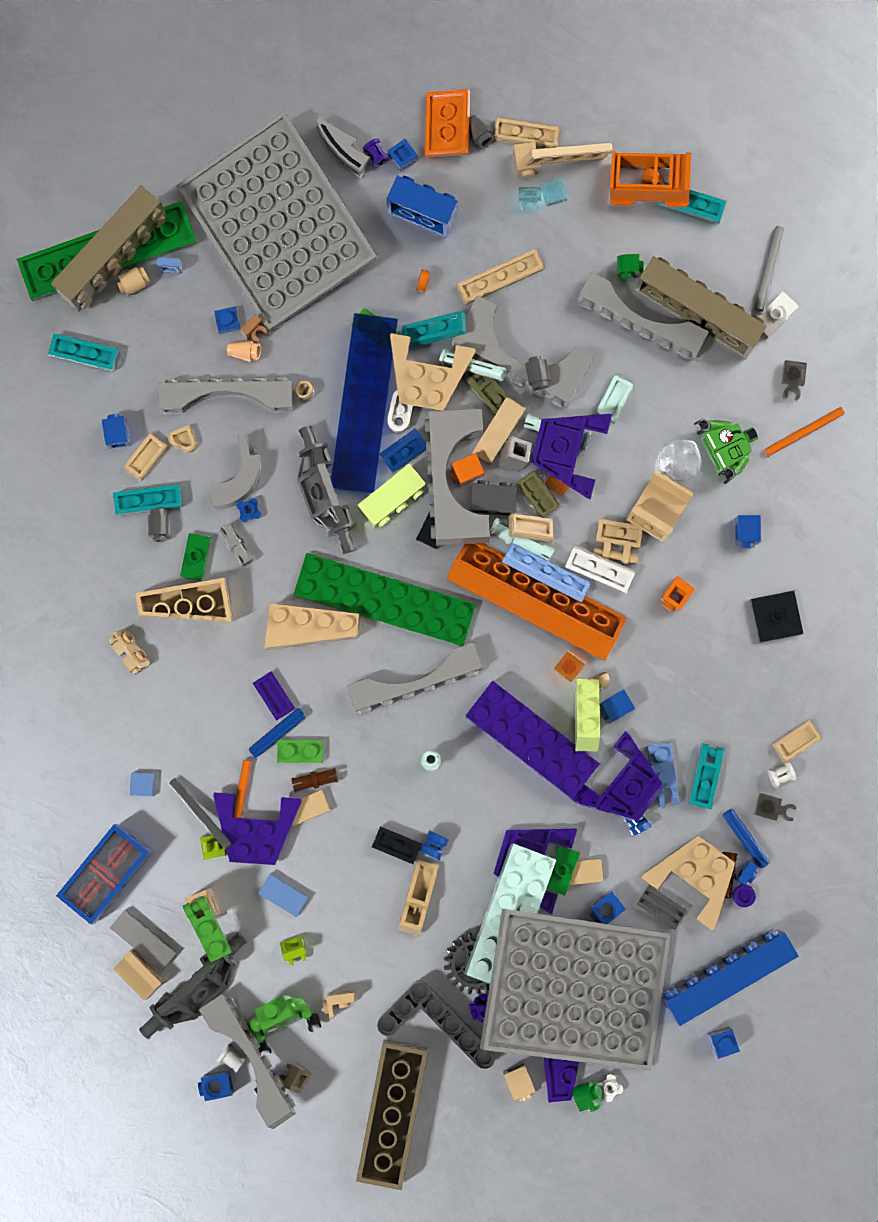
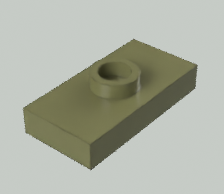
M535 469L517 482V485L542 518L560 506Z

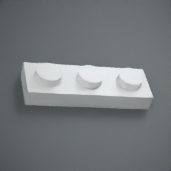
M575 545L565 565L566 568L627 593L636 572Z

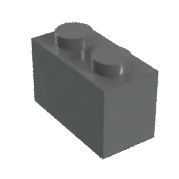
M477 480V483L472 484L470 512L503 516L515 513L517 487L512 486V483L499 482V485H491L490 481Z

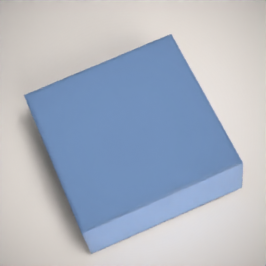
M157 257V266L160 271L182 272L180 259Z
M131 773L130 795L153 796L155 774Z

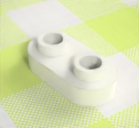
M398 390L392 396L387 421L392 431L401 433L409 427L413 405L399 403ZM400 418L403 420V423L396 425L394 423L395 420Z

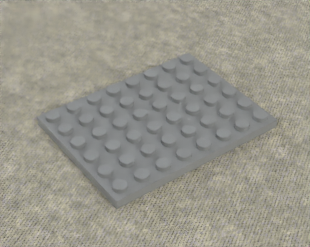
M284 111L176 185L268 331L273 330L378 259L373 248Z
M502 908L480 1049L651 1071L671 934Z

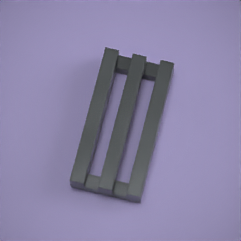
M649 885L636 904L674 929L677 928L678 923L687 911ZM649 892L680 911L678 915L649 897ZM644 900L674 917L675 920L672 922L643 904Z

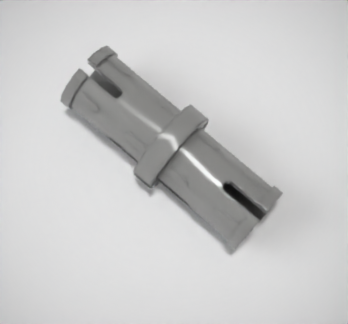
M231 522L223 525L219 530L226 539L229 550L233 551L242 567L249 565L254 559L244 545V539L240 538Z

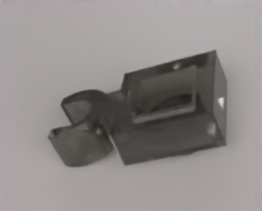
M784 361L781 383L787 384V387L783 391V399H787L789 391L795 393L796 401L800 398L801 391L798 386H804L807 363Z
M759 793L754 815L777 821L778 815H781L785 821H793L794 818L788 817L786 811L789 808L796 810V806L792 804L782 806L781 798Z

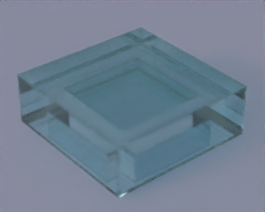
M561 178L540 184L546 206L568 200Z

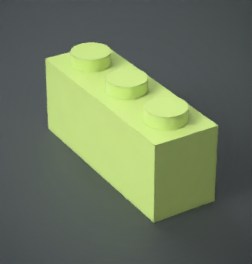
M408 464L360 502L358 509L374 528L378 526L382 528L390 522L391 515L395 512L401 513L408 507L407 503L411 499L417 500L425 493L426 483L414 468Z
M576 679L575 751L598 752L600 742L599 680Z

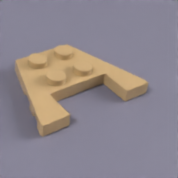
M391 333L390 339L399 403L444 411L471 359L475 355L476 349L456 345L452 368L409 361L407 357L411 337Z
M697 836L643 874L641 878L658 890L670 872H674L710 899L696 919L714 931L735 862L703 838Z

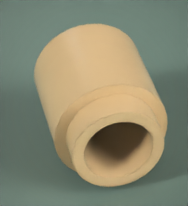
M135 267L119 275V281L116 282L121 293L126 292L128 296L147 287L146 285L151 283L143 267L138 269Z

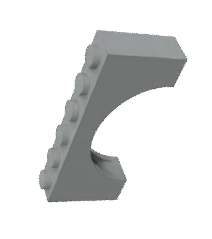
M477 295L465 317L466 334L456 336L452 340V346L455 347L454 350L456 345L475 348L474 360L506 367V375L513 378L512 381L521 387L526 385L532 388L528 382L525 364L509 356L499 345L495 337L493 318L497 305ZM574 347L566 358L555 364L548 365L551 378L549 382L550 387L531 391L540 397L545 395L558 407L562 408L565 406L568 408L594 357Z
M482 409L429 412V419H425V433L430 432V440H426L427 454L431 453V461H427L428 475H432L433 480L432 483H428L429 496L434 498V504H429L430 517H435V525H431V539H436V546L490 543L489 515L476 514L463 508L452 496L446 480L447 466L454 452L465 442L483 436Z

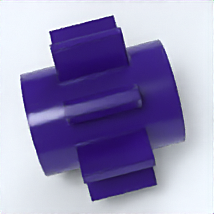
M479 995L475 997L474 1003L469 1004L473 1020L478 1019L479 1022L484 1023L488 1000L487 995Z

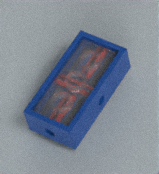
M114 824L58 892L56 897L89 924H95L153 852L119 824Z

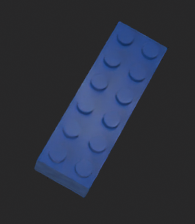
M772 928L761 934L762 939L756 942L751 940L742 945L743 950L738 953L733 951L723 956L721 963L717 965L715 963L709 964L702 969L704 973L698 976L693 974L683 980L684 984L680 987L672 986L665 990L662 1001L674 1022L679 1026L687 1023L799 957L786 933L780 930H773Z

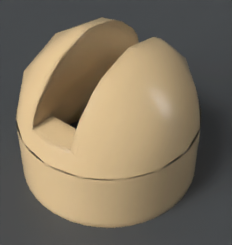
M301 381L296 385L295 392L299 398L308 400L313 396L314 388L308 381Z
M607 672L591 677V679L599 680V690L606 689L609 686L610 678Z

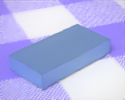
M269 874L258 894L297 917L308 899L306 895L272 874Z

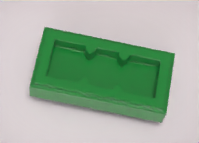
M192 533L188 534L180 577L203 581L211 537Z
M558 845L554 856L556 862L546 889L565 896L580 855L579 852Z

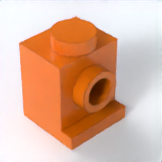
M676 576L660 598L663 601L662 606L672 613L674 610L679 612L695 588ZM672 593H677L679 600L674 601L671 598Z

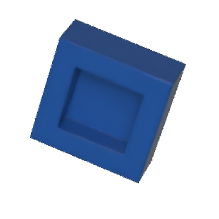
M403 139L388 150L389 156L400 171L418 159L417 153L406 139Z
M236 307L214 311L219 334L240 330Z
M746 861L735 880L742 885H746L747 882L751 884L757 876L758 872L755 870L758 866L751 861Z

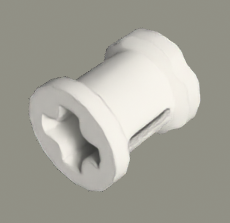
M786 762L785 766L778 769L768 770L769 778L775 789L779 788L780 784L790 780L793 782L797 780L790 762ZM786 773V775L778 777L779 775Z
M228 1044L217 1061L224 1062L236 1074L247 1056L240 1055L232 1049L231 1044Z

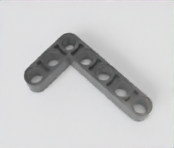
M424 981L414 982L378 1020V1031L382 1035L390 1036L421 1008L479 1068L488 1069L494 1064V1052L480 1049L481 1038ZM423 986L427 993L424 997L418 998L414 995V988ZM401 1002H406L410 1005V1011L407 1014H401L398 1011L397 1006ZM438 1002L442 1005L443 1009L439 1014H433L430 1011L429 1007L432 1003ZM388 1018L394 1022V1027L391 1030L383 1029L381 1022L384 1019ZM456 1019L459 1023L457 1029H447L445 1025L447 1020ZM466 1035H471L474 1037L475 1042L472 1046L467 1047L462 1044V1038ZM485 1051L491 1055L487 1063H481L478 1060V1055L481 1052Z

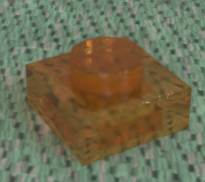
M551 475L545 482L548 488L562 497L569 488V486Z
M567 651L554 670L569 682H572L585 664Z

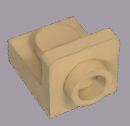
M355 991L327 994V1000H323L324 1013L329 1014V1019H334V1005H338V1008L351 1006V1002L356 1000Z

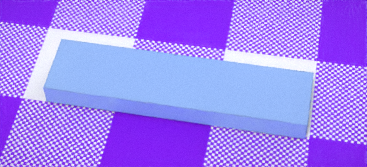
M513 543L510 545L502 561L582 602L591 584Z

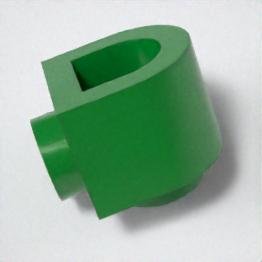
M639 254L617 256V275L621 276V279L632 280L643 273L644 262L639 261Z
M594 1081L574 1087L573 1096L579 1112L584 1110L593 1112L602 1107L600 1104L603 1099L602 1090Z

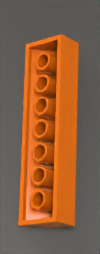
M484 543L464 544L446 579L533 623L535 626L541 627L553 635L570 642L595 657H599L604 661L607 659L627 617L586 596L580 602L503 563L505 554Z

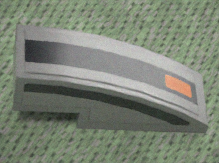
M318 117L316 119L317 128L329 150L349 171L362 178L370 165V157L355 149V138Z

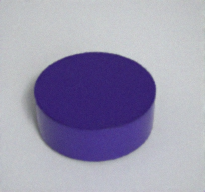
M741 884L734 888L732 899L740 907H749L754 903L756 894L751 886Z

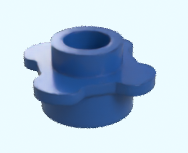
M250 498L249 501H239L236 507L240 511V520L242 522L260 518L261 512L257 508V499Z

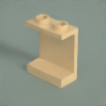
M656 471L626 520L664 543L694 493L685 485L671 480L667 474Z

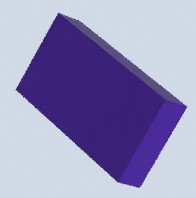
M272 671L253 682L254 687L276 721L295 710L294 705Z

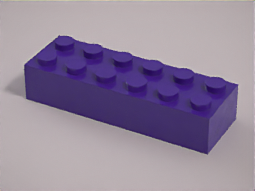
M494 681L489 684L465 715L466 719L571 800L600 764L585 751H575V744Z

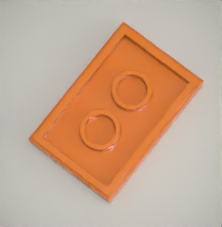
M468 89L426 92L425 156L427 158L468 155L470 91Z

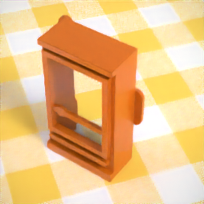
M612 151L611 205L631 206L634 204V201L665 202L667 207H687L690 194L691 152H686V154L616 153V151ZM620 167L654 169L653 184H619ZM670 168L669 185H657L659 181L657 169Z

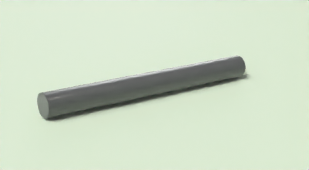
M177 778L172 779L169 783L221 846L225 850L229 849L232 843Z

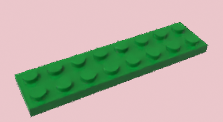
M182 201L163 207L167 214L165 222L161 227H156L150 233V239L145 244H140L136 249L134 257L126 260L121 265V270L197 243ZM99 230L17 259L31 301L58 293L51 283Z
M309 553L305 555L293 594L302 599L345 612L359 614L365 618L458 646H464L476 604Z

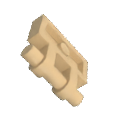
M599 519L595 542L604 543L603 549L594 548L593 553L608 560L621 561L622 564H628V562L637 564L638 555L630 554L631 548H640L643 530L634 524ZM611 544L624 546L623 553L610 551Z

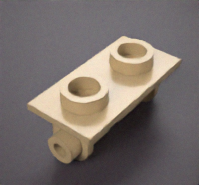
M126 629L115 631L114 635L109 638L110 645L118 656L124 653L127 654L122 659V662L130 673L133 672L136 675L142 670L141 668L151 664L147 659L146 653L138 647L133 635Z

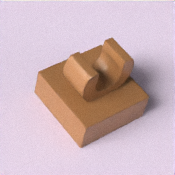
M256 314L240 329L241 334L248 341L252 338L255 343H260L259 338L256 337L257 332L261 331L265 335L268 334L262 320Z

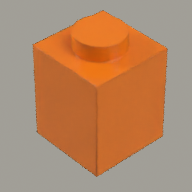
M476 453L451 463L452 470L449 471L453 482H458L460 487L485 475Z

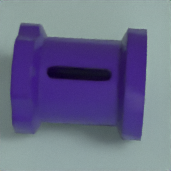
M379 138L369 141L363 147V151L368 153L373 161V167L376 168L382 166L390 159L389 154H386L381 147Z

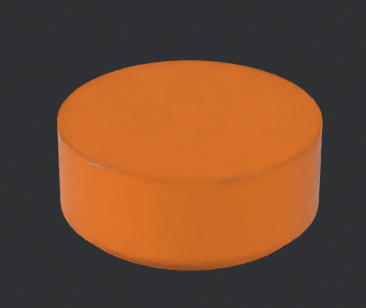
M647 168L641 176L646 184H653L654 169ZM657 171V178L659 180L657 185H662L664 177Z
M421 270L416 291L425 292L430 275L429 271Z

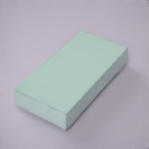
M614 375L595 415L612 414L610 423L615 424L634 384Z

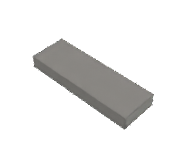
M126 910L121 913L110 927L111 930L161 971L177 954V952Z

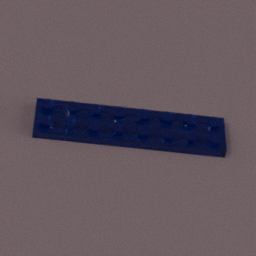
M354 313L331 475L334 489L372 494L375 491L393 361L390 335L397 332L398 319Z

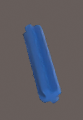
M299 708L294 710L249 747V752L255 758L261 755L305 718V714Z
M733 809L727 810L723 814L726 822L759 868L766 867L770 863L769 858Z

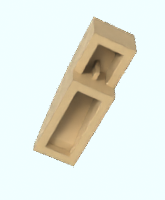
M417 859L398 931L420 936L439 865Z

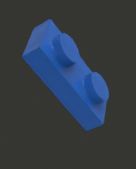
M414 428L379 454L393 473L425 450L426 443L417 429Z

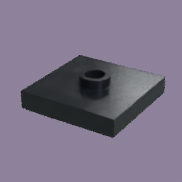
M795 591L750 599L759 643L804 634Z

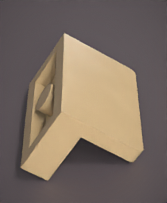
M133 949L114 967V971L143 1000H146L164 982Z

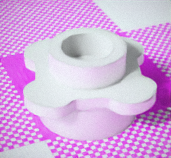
M608 1074L602 1082L597 1083L601 1087L606 1102L613 1101V1097L623 1092V1086L616 1082L613 1074Z

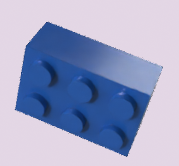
M398 175L386 198L388 213L445 237H448L457 217L458 201L451 194L438 193L430 185L423 184L422 186L415 183V180L411 177H401Z

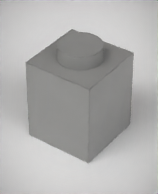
M511 437L502 446L499 466L520 472L529 463L532 443Z

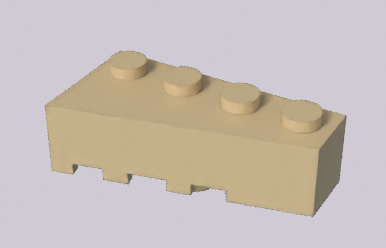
M226 577L135 593L138 613L141 616L234 621Z
M270 604L264 648L272 650L357 639L360 615Z

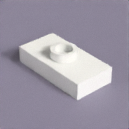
M782 292L758 316L767 325L763 332L767 339L799 307L786 293Z

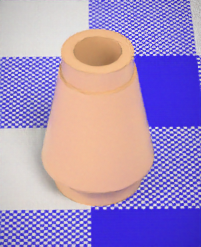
M254 340L228 343L227 355L249 362L258 361L261 355L260 343H255Z

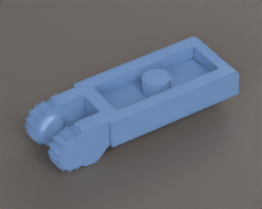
M670 742L647 746L651 767L665 786L663 789L670 788L673 805H679ZM661 791L657 796L660 808L665 807V797L663 791Z

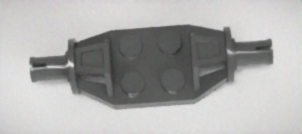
M312 425L302 427L298 431L305 448L298 452L302 460L297 480L311 519L327 531L328 537H338L343 554L356 550L350 531L357 525L352 520L349 506H340L338 495L334 491L331 476L327 470L333 464L326 449L328 445L327 443H317ZM332 517L338 526L336 527L328 518Z
M237 932L228 941L232 953L213 962H210L207 954H204L200 958L203 966L182 987L177 989L174 995L166 992L155 1005L152 1004L149 1007L153 1016L139 1028V1031L145 1038L149 1040L162 1025L171 1030L174 1027L173 1024L197 1019L201 1015L199 1009L220 996L229 987L232 969L237 965L233 955L247 943V940L240 933ZM222 959H224V964L222 966L221 971L219 972L217 968L220 965Z

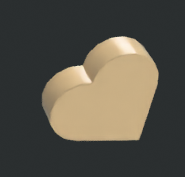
M190 425L176 429L168 436L169 443L175 448H181L185 453H191L196 449L197 443Z

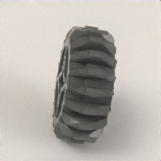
M471 932L468 933L469 940L466 941L463 935H460L459 939L462 943L458 944L453 940L452 944L456 947L455 950L451 948L446 950L452 954L451 957H444V961L450 962V965L444 966V970L452 971L446 977L447 979L455 977L456 979L451 984L456 986L460 982L459 991L461 992L465 986L468 987V994L472 993V988H476V993L481 994L480 987L482 986L488 992L487 982L481 980L470 982L460 976V974L465 972L464 968L468 964L470 958L468 953H472L469 945H474L476 939H472ZM463 949L467 960L460 967L455 968L456 957L460 950Z

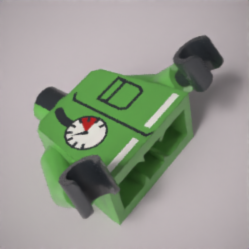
M700 419L694 423V425L697 424L701 428L696 433L698 435L704 433L701 439L719 472L718 476L724 475L727 479L724 481V484H727L735 476L742 473L749 461L748 454L752 451L749 443L758 439L757 432L753 427L742 432L738 423L732 424L730 421Z
M285 995L254 1010L255 1016L248 1023L251 1036L254 1035L261 1046L258 1048L259 1052L268 1050L270 1054L272 1051L265 1038L301 1019H306L310 1032H314L312 1025H319L321 1028L319 1016L312 1014V1010L301 997Z

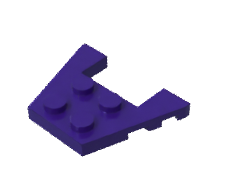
M612 414L542 419L531 463L579 492L587 499H591L596 479L574 474V469L584 429L608 434Z
M625 731L613 747L629 759L628 763L602 796L584 784L572 801L584 807L638 822L665 786L632 737Z
M214 792L213 797L222 833L232 843V846L227 849L229 862L276 865L302 799L281 797L279 821L234 818L235 794Z
M577 829L506 830L493 874L499 877L511 844H516L542 855H545L549 842L572 849ZM545 891L540 907L549 914H553L558 894Z

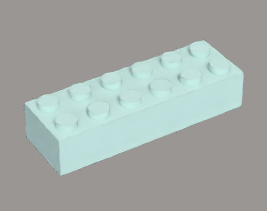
M516 844L510 845L466 966L465 975L490 984L502 908L538 913L556 859Z

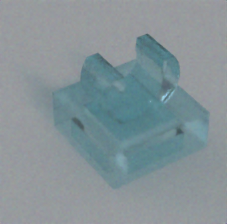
M519 187V201H522L521 206L523 210H526L527 202H533L534 210L538 209V201H541L540 187Z

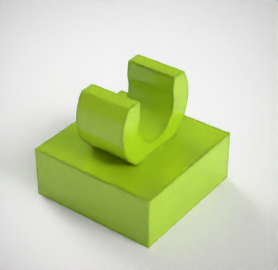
M213 835L200 837L203 860L226 856V850Z
M302 935L280 942L285 962L289 961L290 965H294V958L301 957L302 961L306 960V949Z

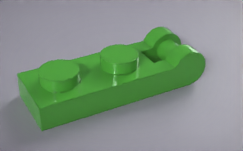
M205 896L198 898V901L193 904L187 903L183 905L184 912L189 918L210 962L232 953V949ZM202 910L204 914L197 917L195 912Z

